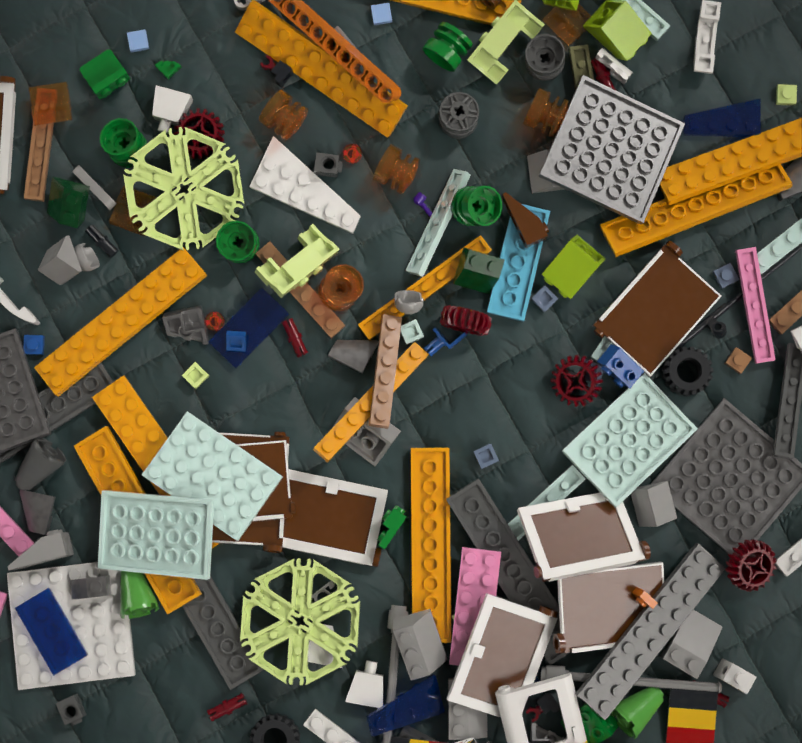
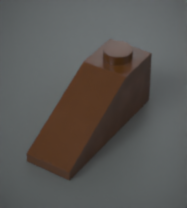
M503 193L501 198L525 248L547 239L549 229L546 223H542L539 217L508 193Z

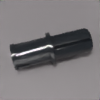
M89 225L86 228L85 232L109 258H112L119 251L107 239L108 236H104L94 225Z

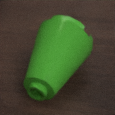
M121 571V618L125 619V615H128L129 619L143 617L151 614L150 610L154 608L155 612L158 611L159 604L144 574Z
M647 687L621 700L610 715L616 716L619 728L626 735L636 739L663 703L664 694L658 687Z

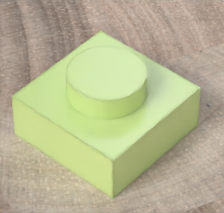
M778 84L776 86V105H796L797 85Z
M196 362L182 375L195 389L209 377Z

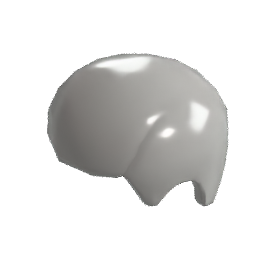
M81 243L75 246L74 250L82 271L88 272L98 268L100 263L91 247L84 248L83 246L86 244Z
M402 290L395 293V307L400 312L412 315L422 309L424 298L421 297V293L410 290Z

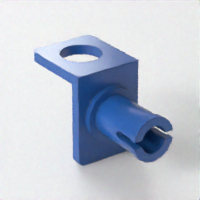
M435 327L433 331L437 337L425 346L424 349L429 351L428 354L432 357L443 346L452 349L468 334L464 332L450 344L438 328Z

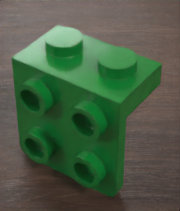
M107 49L80 67V72L99 100L109 96L112 91L124 86L131 79L110 49Z
M584 704L580 707L588 743H601L611 737L619 727L612 715L603 720L588 705ZM562 719L560 723H561V725L563 726V728L565 729L564 722H563V719Z

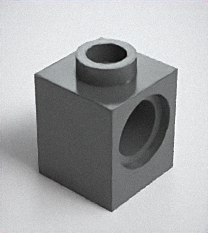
M317 152L314 173L318 176L337 178L338 172H342L343 161H340L339 155ZM332 162L334 166L332 169H326L324 164Z
M78 693L56 703L65 725L71 723L74 726L82 722V717L87 715ZM69 706L75 707V709H76V715H75V716L69 715V713H68V707H69Z

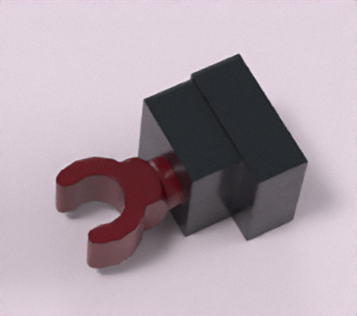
M266 55L270 63L264 65L261 62L260 65L264 70L272 72L276 84L282 88L294 74L293 70L281 60L275 64L272 58Z
M548 690L536 699L539 705L528 708L526 714L531 711L535 712V717L531 719L532 722H535L542 712L547 713L552 709L555 713L560 709V706Z

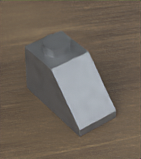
M110 575L70 580L72 599L111 595Z

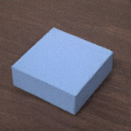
M389 3L371 5L374 25L392 23Z
M145 29L127 33L131 53L149 49Z

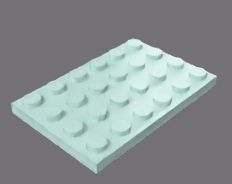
M644 373L631 389L628 388L569 443L562 452L616 508L698 428Z
M188 411L142 474V476L171 496L214 500L213 525L236 541H239L283 478L276 471Z
M103 490L101 494L98 568L210 579L214 500Z

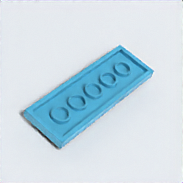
M522 204L539 217L542 223L545 222L547 225L550 215L549 210ZM511 217L509 218L500 256L505 261L500 278L492 289L487 313L524 322L543 241L525 248Z

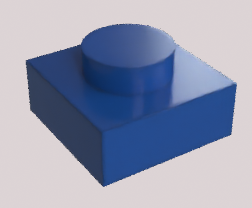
M227 331L226 350L246 352V332Z
M24 335L23 348L25 354L44 355L45 336Z

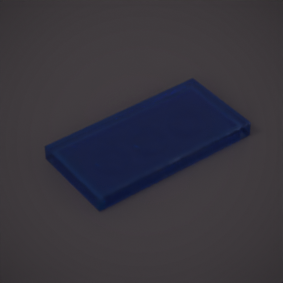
M261 288L208 342L237 368L290 314ZM227 331L246 332V352L226 350Z
M51 588L45 589L15 607L53 676L89 655Z

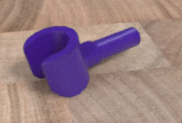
M418 192L414 197V203L421 206L428 216L431 217L432 212L423 203L427 197Z

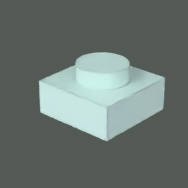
M416 319L401 326L400 332L406 345L424 337Z

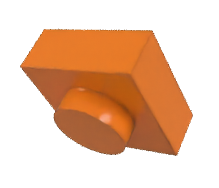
M638 587L632 592L637 598L635 601L643 608L648 606L654 609L658 604L646 591Z

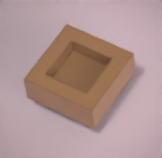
M736 347L724 364L737 373L742 374L752 357Z

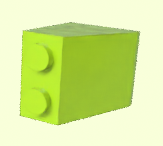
M606 0L583 25L617 59L625 61L633 58L639 47L643 46L652 34L625 0Z
M576 235L566 244L541 275L544 276V280L549 285L556 286L559 289L558 292L563 297L571 299L606 258L580 236Z

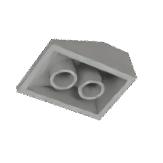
M62 530L46 532L47 536L41 537L8 566V570H18L74 555L69 532H63Z
M693 609L670 638L660 658L698 679L710 657L722 626Z

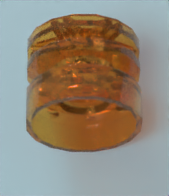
M539 88L523 125L535 129L540 122L543 124L541 133L544 134L547 126H549L551 129L548 136L553 137L564 120L569 101L564 99L562 105L558 106L560 96H557L552 103L549 101L551 92Z
M281 89L266 104L259 116V122L269 129L277 124L274 131L275 134H281L280 137L286 141L302 126L309 110L305 106L301 107L299 101L291 105L293 97Z
M391 144L381 158L373 180L385 185L391 179V189L394 190L400 184L397 193L402 195L412 184L418 172L420 159L415 157L410 164L412 154L409 153L403 160L401 159L403 150Z
M347 264L332 267L321 280L318 288L319 298L327 308L334 311H344L350 308L362 295L364 281L360 272L354 267ZM341 288L342 292H337L336 289Z

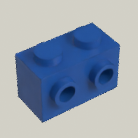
M612 344L597 361L602 366L601 371L608 376L611 375L614 378L613 382L620 388L624 386L631 389L644 373V370L620 347Z

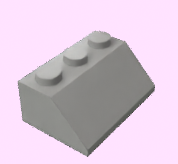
M356 397L352 399V401L345 407V409L337 419L334 426L359 401V399H357ZM368 419L346 445L376 466L401 431L391 423L388 429L369 426Z
M431 609L393 619V632L410 680L429 676L447 661Z
M448 678V693L454 678ZM448 701L449 740L487 738V713Z

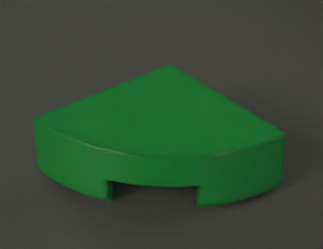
M160 61L155 64V67L168 80L182 68L175 61Z

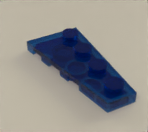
M761 98L685 115L684 136L751 137L761 134Z
M436 675L428 676L427 679L417 683L407 692L400 694L390 703H386L367 715L366 718L371 736L445 713Z

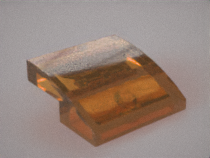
M578 3L576 11L555 6L542 21L570 46L586 31L583 25L591 15Z
M67 82L29 87L34 126L72 120Z
M123 186L116 200L117 205L109 219V223L145 236L142 233L148 228L145 227L144 230L139 231L138 229L142 227L143 223L140 220L135 223L132 222L138 215L136 214L130 218L126 189ZM133 189L135 203L139 208H144L157 198Z

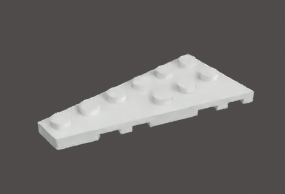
M274 136L272 137L249 187L353 234L361 216Z

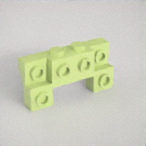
M514 0L501 18L497 16L492 22L491 26L493 28L489 33L485 32L479 39L481 43L467 61L497 85L509 70L498 61L499 57L520 31L532 40L545 24L517 0Z
M314 224L306 232L300 233L297 238L305 248L283 264L281 268L270 257L264 265L258 266L255 270V273L265 285H270L280 298L298 286L303 287L310 280L309 277L313 274L315 276L324 269L322 267L323 264L339 251V248L326 238Z

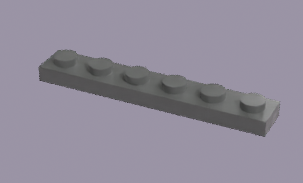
M794 343L787 344L773 456L787 459L794 458L802 398V353Z

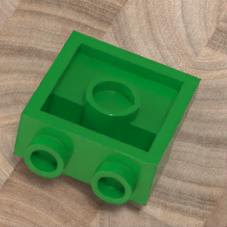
M397 505L392 511L388 509L382 518L385 521L383 525L389 528L387 532L383 530L377 539L380 541L379 546L383 549L387 547L406 519L404 515L406 511Z

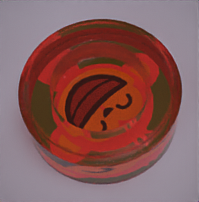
M353 143L346 145L343 149L344 159L348 163H357L362 157L361 148Z
M210 312L205 318V324L211 331H219L224 326V317L219 312Z

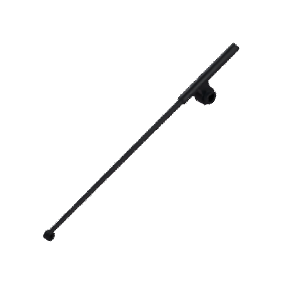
M802 244L761 275V280H764L800 251ZM742 291L697 324L675 350L680 349L706 327L711 330L713 337L717 339L725 337L727 333L726 326L716 319L729 310V307L743 296Z

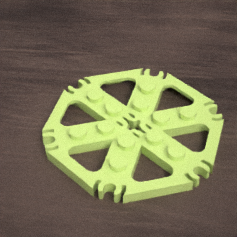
M179 127L178 135H173L172 129L169 128L168 134L170 137H167L165 129L130 156L137 159V162L128 160L129 163L134 165L133 170H124L126 173L132 174V177L123 174L130 218L136 214L138 215L132 222L135 223L140 220L143 225L138 230L142 231L147 227L148 229L142 233L146 236L183 250V242H185L187 250H189V243L194 242L196 248L199 249L200 244L198 241L201 240L203 248L217 237L219 229L224 224L230 221H237L230 218L231 215L239 218V215L234 213V208L239 207L243 209L241 204L236 203V201L244 203L238 159L234 163H230L236 156L233 155L230 158L226 156V151L230 149L229 147H225L223 151L220 150L222 146L226 145L225 143L184 127L185 135H182V127ZM194 139L211 146L213 154L191 171L187 143L189 140ZM159 144H166L169 150L172 173L147 164L144 159L145 155ZM224 170H229L232 173L234 186L232 196H225L203 186ZM141 181L165 192L144 208H139L135 203L133 185L135 182ZM192 182V184L187 189V194L183 192L179 193L177 196L175 195L181 189L180 184H183L185 186ZM196 204L221 214L223 217L222 223L207 234L201 233ZM177 207L181 231L180 236L172 238L156 231L155 224Z
M294 558L255 578L254 580L260 583L258 586L255 582H251V585L255 587V592L245 591L246 595L251 597V599L243 596L240 642L248 639V641L243 642L241 645L242 647L251 646V651L247 652L246 656H251L255 653V656L249 658V660L285 684H287L288 676H290V685H293V679L296 677L300 679V685L304 684V677H306L305 685L312 683L346 665L341 660L342 657L346 661H350V658L346 656V651L356 652L355 648L350 646V643L358 647L360 601L352 604V602L357 601L359 597L351 598L349 593L354 590V587H349L346 590L345 588L352 584L314 559L312 568L311 559H307L306 566H301V559L298 558L296 561L297 566L295 567ZM286 572L293 574L291 603L271 591L268 587L271 580ZM316 574H322L337 584L336 592L312 604L313 578ZM254 606H260L280 620L257 633H253L250 630L251 610ZM343 610H348L351 612L350 635L345 638L341 637L320 622ZM293 615L296 618H301L303 616V621L309 627H306L305 625H299V627L296 626L297 621H295L296 619H294L291 616ZM289 639L287 668L280 670L264 659V653L268 649ZM309 639L333 655L332 663L315 672L308 669Z

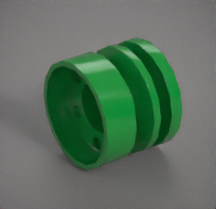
M441 22L438 25V29L434 31L436 39L429 38L422 50L435 64L449 72H455L461 63L460 56H466L467 50L472 48L473 43L455 26L447 22Z
M118 118L111 120L104 126L100 134L101 147L115 164L120 167H134L128 160H134L135 162L138 160L130 156L147 144V140L138 128L128 119Z
M490 186L463 187L455 193L452 200L454 218L465 226H489L498 220L502 212L500 194Z
M230 221L224 224L219 229L216 237V245L220 254L235 263H246L252 260L260 247L256 231L241 221ZM237 239L244 241L243 243H241L240 248L237 245H235V243H237Z

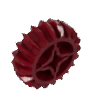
M197 108L195 114L192 110H189V116L183 113L184 120L179 119L180 126H174L176 131H179V127H182V135H185L184 127H188L193 131H202L203 135L224 142V138L221 136L225 135V131L220 130L224 127L223 123H219V117L214 118V112L208 114L207 109H204L201 113L200 109ZM198 121L197 125L189 126L191 123ZM206 122L214 127V134L206 131ZM194 139L193 146L187 144L188 153H191V158L195 159L198 154L200 160H202L203 154L207 158L210 157L209 152L213 153L212 147L209 145L200 147L202 142Z
M445 306L440 315V323L444 327L472 335H487L492 324V318L487 314L463 307Z
M578 354L574 356V360L571 355L567 356V361L565 359L560 360L562 365H555L558 371H552V375L556 376V378L551 379V382H556V385L552 386V390L558 389L555 396L557 397L561 394V402L568 399L567 405H571L574 401V406L577 407L580 401L581 405L585 406L586 400L591 403L593 401L592 396L598 397V393L595 390H602V387L597 385L603 382V379H597L598 376L602 375V372L596 373L595 370L599 366L595 365L592 367V359L586 363V356H583L581 361ZM572 365L583 367L578 373L567 370ZM587 372L591 377V387L588 386L589 384L585 380ZM563 374L568 380V387L566 389L563 385ZM579 375H581V376L579 377L580 379L578 380L579 383L576 384V385H574V382H575V379H574V378H576V377H578ZM575 388H578L582 391L585 390L587 392L585 395L576 396L571 394L572 391L575 390Z
M751 539L744 540V543H738V548H732L733 554H728L730 560L726 561V564L729 567L725 569L729 573L727 577L733 585L741 590L751 592L752 590L758 591L759 587L765 588L764 583H770V576H774L772 571L777 569L773 565L777 562L776 558H774V551L761 540Z

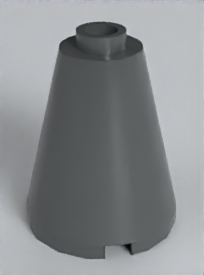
M45 438L32 441L15 476L16 486L23 491L25 489L31 490L64 465L66 457L58 447L56 450L52 448L51 445L53 443Z

